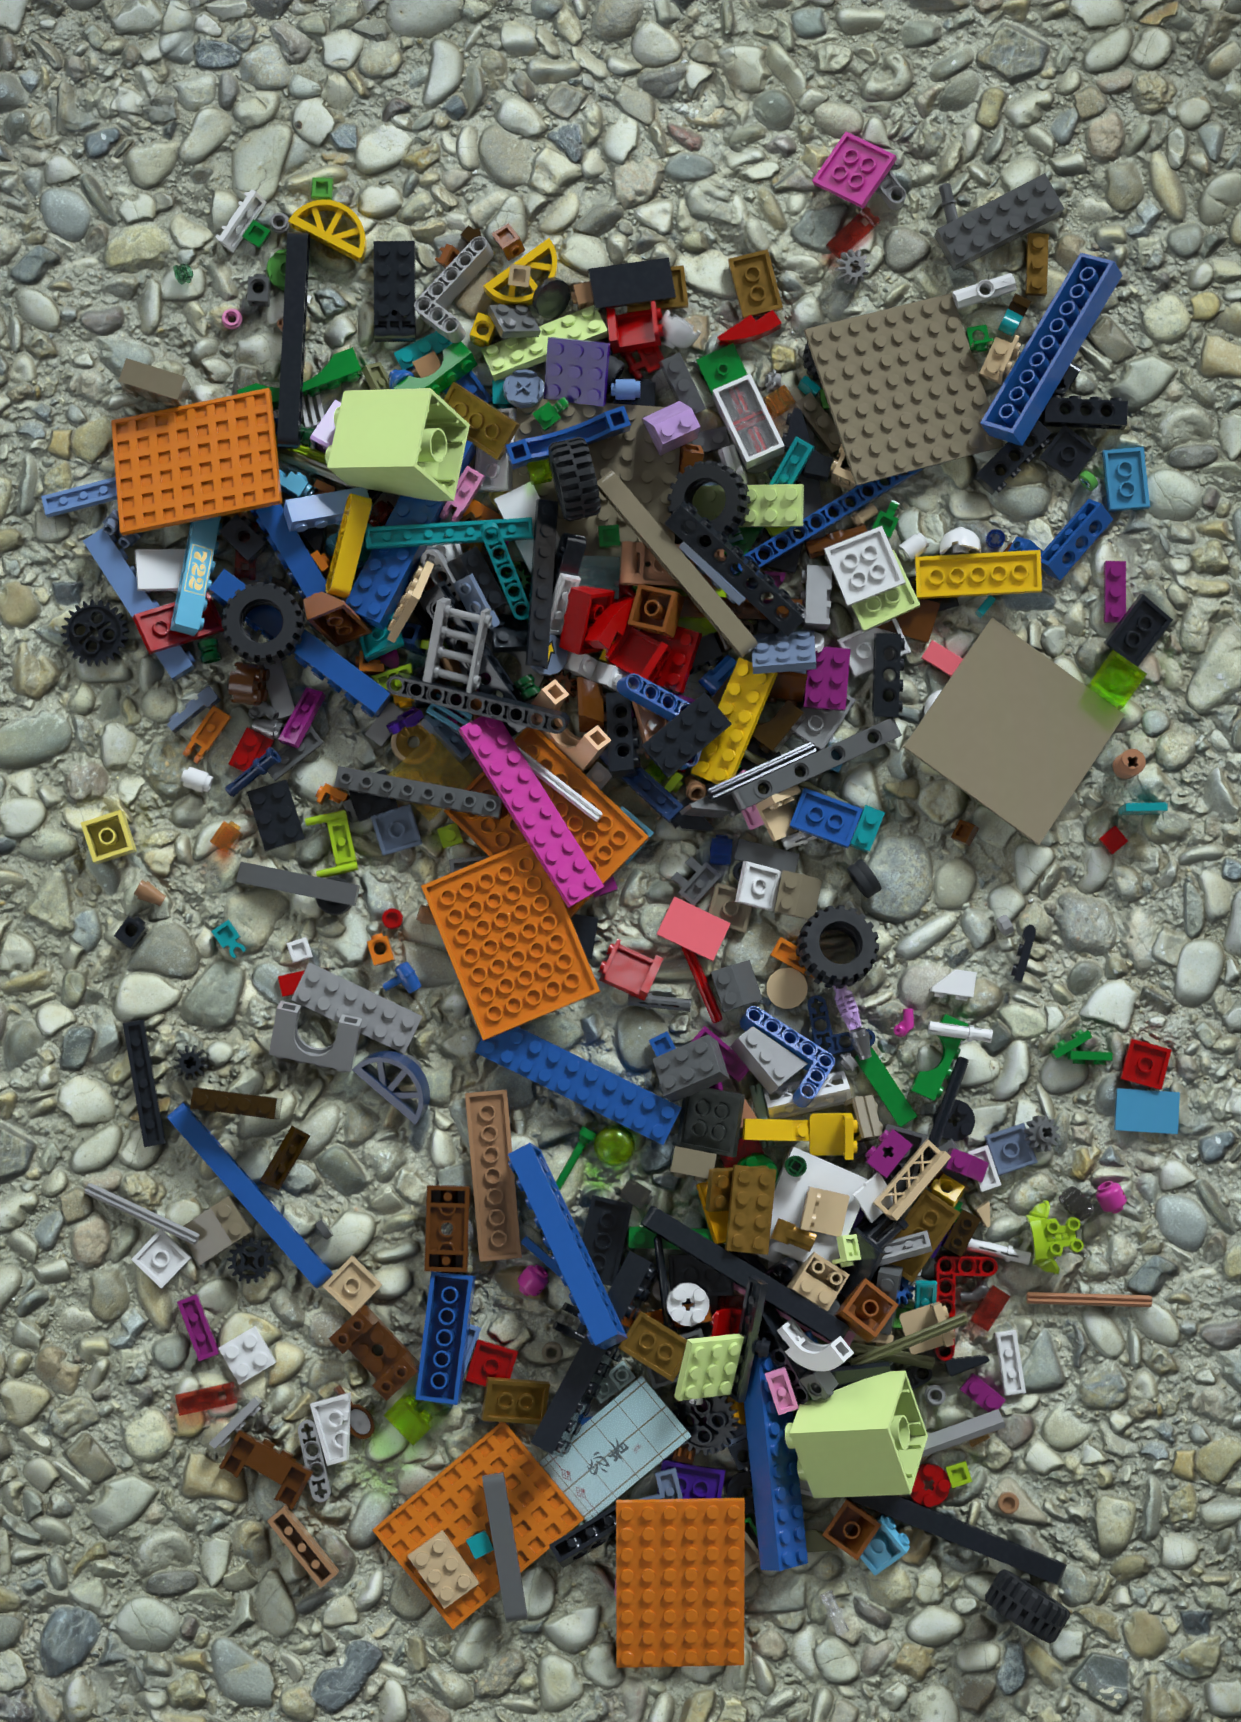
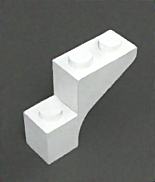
M570 651L567 652V662L563 668L575 676L601 684L602 687L612 692H618L616 687L618 680L629 675L614 665L597 661L588 654L578 655Z

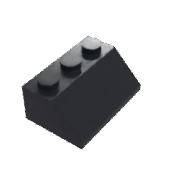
M474 547L446 563L456 581L473 573L491 610L508 602L478 547ZM439 571V574L442 577L443 581L446 582V573L443 571ZM460 601V602H459L460 605L462 606V608L464 609V611L467 612V610H466L465 606L463 605L462 601Z

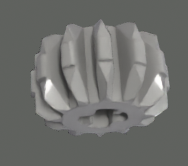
M850 249L847 254L842 252L840 254L842 259L836 260L840 267H836L835 271L841 272L838 278H844L845 284H849L850 281L852 285H856L858 281L863 282V275L869 274L865 267H869L870 263H864L867 256H861L860 250H856L854 253L853 249ZM850 264H853V267H855L854 271H852Z

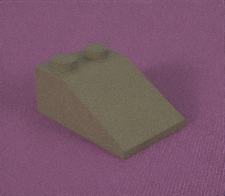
M232 1196L226 1197L183 1226L200 1235L196 1244L185 1241L199 1265L253 1232V1229Z

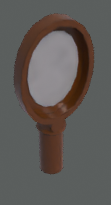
M341 1385L333 1389L337 1396L346 1394ZM351 1402L350 1433L359 1439H367L374 1433V1419L365 1407Z

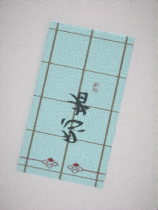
M641 1376L581 1426L579 1433L573 1436L570 1442L572 1446L566 1455L564 1454L563 1457H559L549 1453L539 1463L583 1515L585 1520L589 1521L688 1440L691 1435L646 1382L645 1378Z

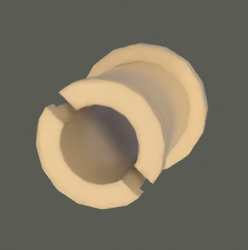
M870 503L859 512H853L851 519L855 526L858 527L864 525V522L875 515H878V510L874 504Z

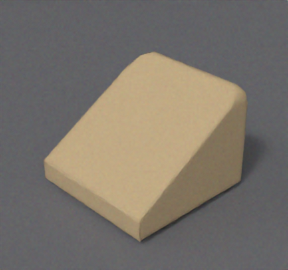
M986 1201L976 1207L974 1212L981 1219L982 1225L988 1228L990 1227V1203Z

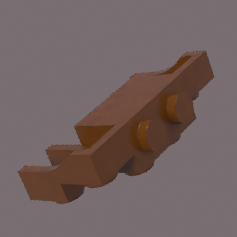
M239 1430L219 1468L227 1470L234 1474V1477L238 1478L244 1466H249L282 1485L274 1500L283 1502L293 1510L314 1471L296 1462L293 1459L294 1455L284 1449L279 1451L274 1448L275 1444L267 1439L263 1441L258 1440Z

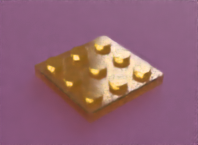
M433 733L388 774L389 776L463 790L475 780ZM412 803L429 822L443 810L441 808Z

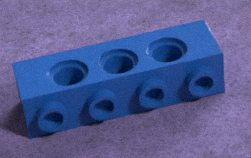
M1088 499L1041 553V567L1048 576L1061 581L1112 522L1113 518L1101 503Z

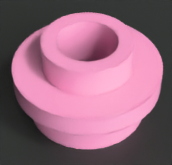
M228 309L223 313L222 323L226 328L233 330L242 324L243 318L238 310ZM235 317L236 321L231 323L229 322V318Z

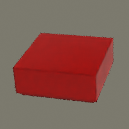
M1116 825L1099 838L1111 855L1128 842Z

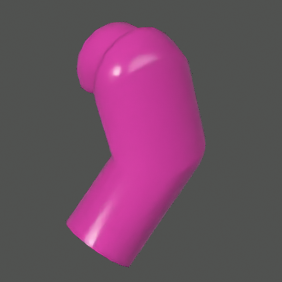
M913 1008L903 1009V1020L893 1030L894 1034L898 1037L906 1036L914 1028Z

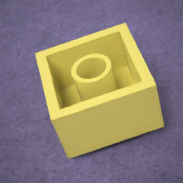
M122 810L81 822L93 863L100 864L137 852L125 812Z

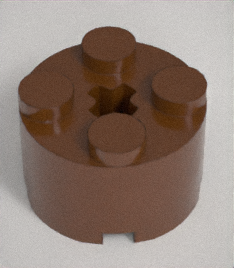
M236 662L234 666H237L235 671H231L229 677V695H233L234 698L230 699L231 702L259 706L262 701L266 702L268 698L266 681L270 678V670L266 669L264 665Z

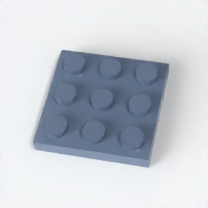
M804 629L792 632L788 637L782 631L772 634L759 633L752 635L758 643L752 649L753 674L816 669L814 630Z

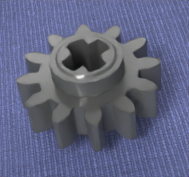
M1047 1115L1033 1116L1031 1121L1026 1122L1029 1128L1023 1130L1025 1133H1028V1137L1024 1140L1031 1141L1029 1148H1036V1152H1047L1052 1150L1051 1147L1058 1145L1055 1139L1061 1136L1056 1134L1059 1126H1053L1055 1119L1048 1120Z

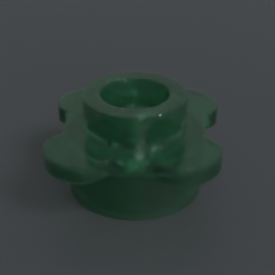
M184 263L180 264V266L174 265V275L181 285L185 282L191 283L193 278L191 267Z

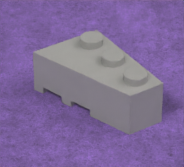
M807 565L806 571H802L801 583H805V590L801 591L800 599H802L806 610L805 613L807 614L805 620L801 623L803 624L802 629L827 631L830 626L829 610L831 608L832 569L830 566Z
M751 1027L730 1046L770 1095L808 1064L755 1027Z

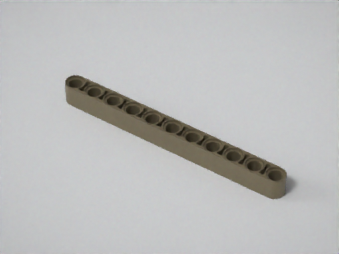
M612 470L597 481L599 492L735 653L743 658L758 645L756 639L622 480Z

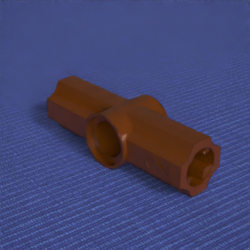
M865 525L845 531H835L826 534L824 537L805 542L809 559L826 555L824 548L867 532Z

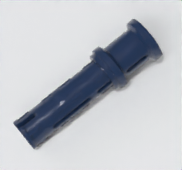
M271 747L266 749L264 755L260 758H255L252 765L225 787L226 792L231 797H234L259 775L267 774L269 768L275 763L279 764L281 762L279 754Z

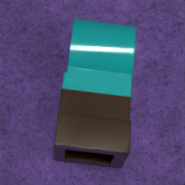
M1015 293L998 330L1013 337L1032 301Z

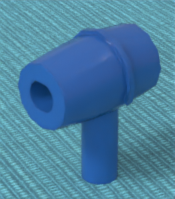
M408 962L398 965L395 968L397 976L382 984L385 991H388L402 983L408 993H412L421 987L415 970H413Z

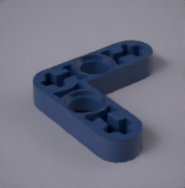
M819 995L811 997L807 1002V1009L814 1043L818 1046L821 1045L822 1038L817 1039L816 1034L823 1035L828 1032L829 1037H825L826 1043H830L827 1052L835 1054L855 1050L852 1043L848 1048H843L839 1044L842 1036L850 1037L849 1032L832 1035L825 999ZM814 999L822 1002L819 1011L820 1013L824 1012L825 1016L813 1018L812 1014H817L816 1009L811 1007ZM822 1019L826 1022L827 1027L824 1031L816 1030L815 1022ZM866 1029L869 1035H871L870 1046H872L875 1042V1034L872 1030Z

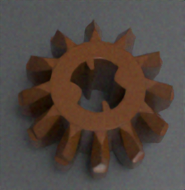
M562 669L559 676H557V673L553 674V679L550 676H546V680L549 683L555 679L560 685L564 683V688L569 693V696L571 698L576 697L572 691H578L577 686L573 685L577 682V679L569 680L572 675L571 672L564 676V670ZM568 697L565 700L567 704L570 702Z

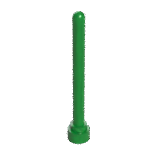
M584 1126L579 1131V1141L556 1180L559 1190L563 1187L586 1144L593 1141L597 1135Z

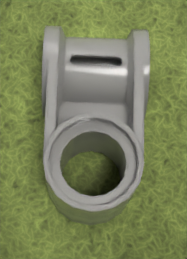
M890 170L877 188L876 193L881 196L890 209L899 210L905 203L906 191ZM898 195L901 197V200L895 201L891 196Z

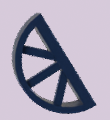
M380 1051L365 1057L352 1069L353 1072L415 1125L425 1115L430 1101L429 1084L422 1069L409 1057L393 1051ZM377 1062L378 1070L375 1067H373L370 1063ZM384 1062L402 1069L393 1082L386 1078ZM408 1074L417 1091H401L397 1086ZM411 1098H418V1104H416Z

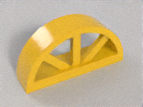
M316 200L301 206L289 218L290 228L300 233H309L310 238L363 264L367 251L364 228L359 217L346 205L333 200ZM319 211L336 212L328 229L324 231ZM313 214L316 226L303 219ZM342 215L350 219L357 227L332 235ZM360 234L359 248L343 240Z
M550 238L514 263L516 265L531 266V269L550 271L548 278L557 276V254ZM550 254L552 265L538 263L541 259ZM510 266L483 285L484 292L499 304H523L527 306L533 304V295L538 287L530 276L529 286L534 292L529 295L514 297L516 286L513 285L509 286L508 296L497 292L508 284Z

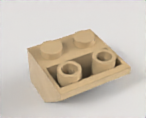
M813 1252L798 1268L787 1288L824 1311H828L848 1279L849 1274Z

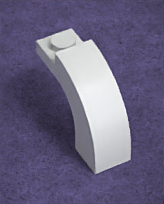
M793 1318L777 1330L790 1347L785 1353L797 1364L810 1370L829 1371L835 1369L854 1353L841 1336L829 1344L813 1342L805 1335Z

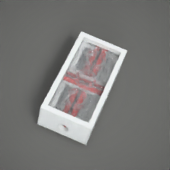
M751 374L713 390V401L746 470L784 454L785 445Z

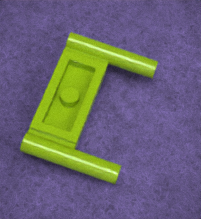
M346 810L305 818L306 827L327 822L336 867L316 871L317 877L326 878L359 870Z

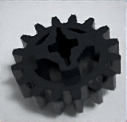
M251 1237L249 1242L244 1238L242 1239V1245L238 1242L234 1244L237 1248L236 1250H229L233 1256L227 1258L228 1261L232 1262L228 1269L235 1270L232 1276L239 1275L238 1281L241 1282L246 1278L247 1284H250L251 1279H254L255 1283L259 1282V1276L263 1279L266 1278L265 1271L271 1272L272 1269L268 1267V1264L274 1263L273 1260H269V1256L273 1255V1252L267 1253L266 1250L269 1245L261 1246V1239L255 1243L254 1237ZM252 1246L258 1249L252 1252L248 1251L245 1247ZM238 1253L241 1257L240 1265H237ZM247 1256H248V1257H252V1256H253V1257L255 1258V1259L253 1260L254 1265H253V1264H249V1265L246 1264V1262H247V1260H248V1259H247ZM261 1256H264L263 1268L260 1265ZM247 1269L252 1270L256 1274L248 1275L243 1272Z

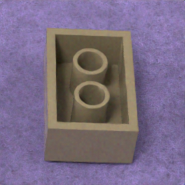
M128 358L125 360L118 381L126 395L133 398H138V396L144 397L147 402L152 404L160 402L165 404L167 408L185 405L191 388L185 376Z

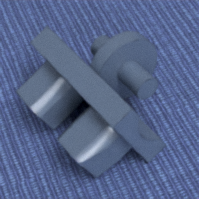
M116 509L103 521V531L108 535L116 533L120 537L118 540L119 545L124 549L128 546L132 547L144 534L139 532L123 536L120 533L119 513Z

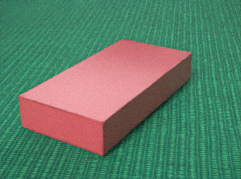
M933 640L921 657V659L950 677L963 660V658Z

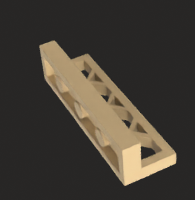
M926 1139L874 1200L873 1204L890 1220L897 1221L951 1156L946 1151H940L930 1140ZM927 1147L935 1153L930 1161L923 1160V1152ZM913 1164H920V1173L917 1176L910 1177V1167ZM899 1180H906V1190L897 1193L896 1183ZM885 1196H893V1205L889 1210L880 1203Z

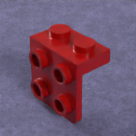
M729 1307L716 1311L711 1320L713 1331L710 1337L738 1334L742 1309Z

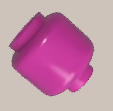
M1107 1181L1099 1185L1095 1194L1102 1210L1112 1212L1113 1214L1123 1210V1206L1127 1201L1120 1184L1113 1183V1181Z
M537 1264L535 1266H527L517 1280L520 1286L519 1290L525 1296H538L549 1283L547 1271Z

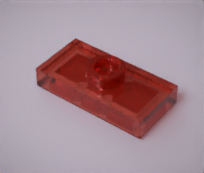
M991 1285L988 1293L984 1296L970 1320L988 1332L1011 1296L996 1286Z

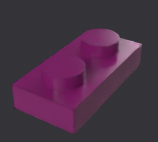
M971 1373L959 1388L988 1413L999 1409L1006 1401V1399L974 1373Z

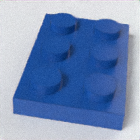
M804 788L789 827L848 849L863 809Z

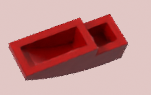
M773 310L756 321L752 315H749L719 335L716 343L719 346H725L732 343L738 345L756 341L779 330L782 322Z
M621 597L606 608L589 630L585 641L595 649H609L615 635H623L635 597Z

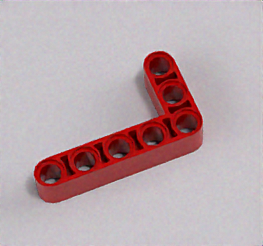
M942 1255L935 1260L936 1302H947L949 1304V1318L955 1316L956 1276H992L997 1272V1262L987 1256L961 1257ZM943 1260L950 1262V1268L947 1271L940 1269V1263ZM964 1260H969L971 1263L970 1270L962 1271L961 1263ZM989 1260L992 1263V1269L984 1272L982 1264ZM943 1281H948L950 1284L947 1292L940 1291L939 1286ZM953 1339L954 1345L948 1346L949 1353L947 1355L940 1356V1347L933 1349L935 1356L943 1361L950 1360L955 1352V1339Z

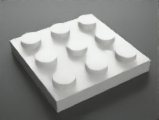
M882 526L824 548L847 607L906 583Z

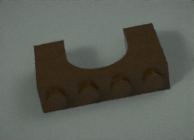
M731 675L711 698L717 707L721 702ZM787 700L770 721L756 724L750 742L754 740L759 744L758 748L767 755L771 753L775 756L806 718L804 712Z
M193 1087L190 1108L267 1119H280L283 1098Z

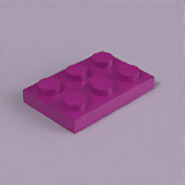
M824 647L819 653L815 651L816 669L807 670L804 708L835 711L846 710L851 649Z

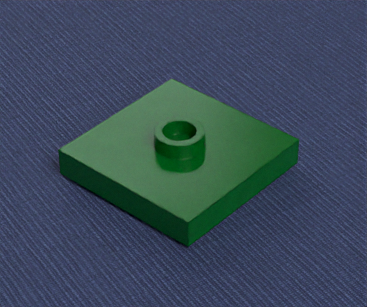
M733 343L696 359L698 368L712 396L714 389L748 375Z

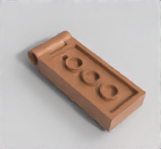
M622 542L621 585L638 586L642 584L658 588L681 589L642 542ZM723 549L717 550L718 556L724 557ZM690 559L689 561L696 568L697 564ZM649 563L650 567H646L645 564ZM698 570L714 591L722 590L712 584V579L707 574L704 575Z

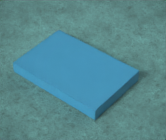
M1144 447L1103 450L1102 459L1108 512L1149 509L1150 501Z
M1116 1088L1114 1130L1178 1134L1180 1092Z

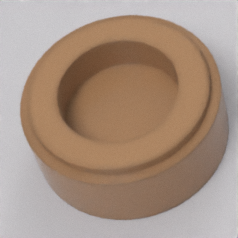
M1004 1492L998 1497L997 1505L1003 1513L1012 1514L1019 1508V1499L1012 1492Z

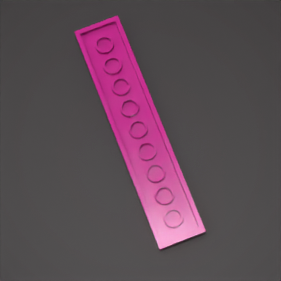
M481 716L460 727L458 731L567 907L569 908L604 887L603 883L503 722Z

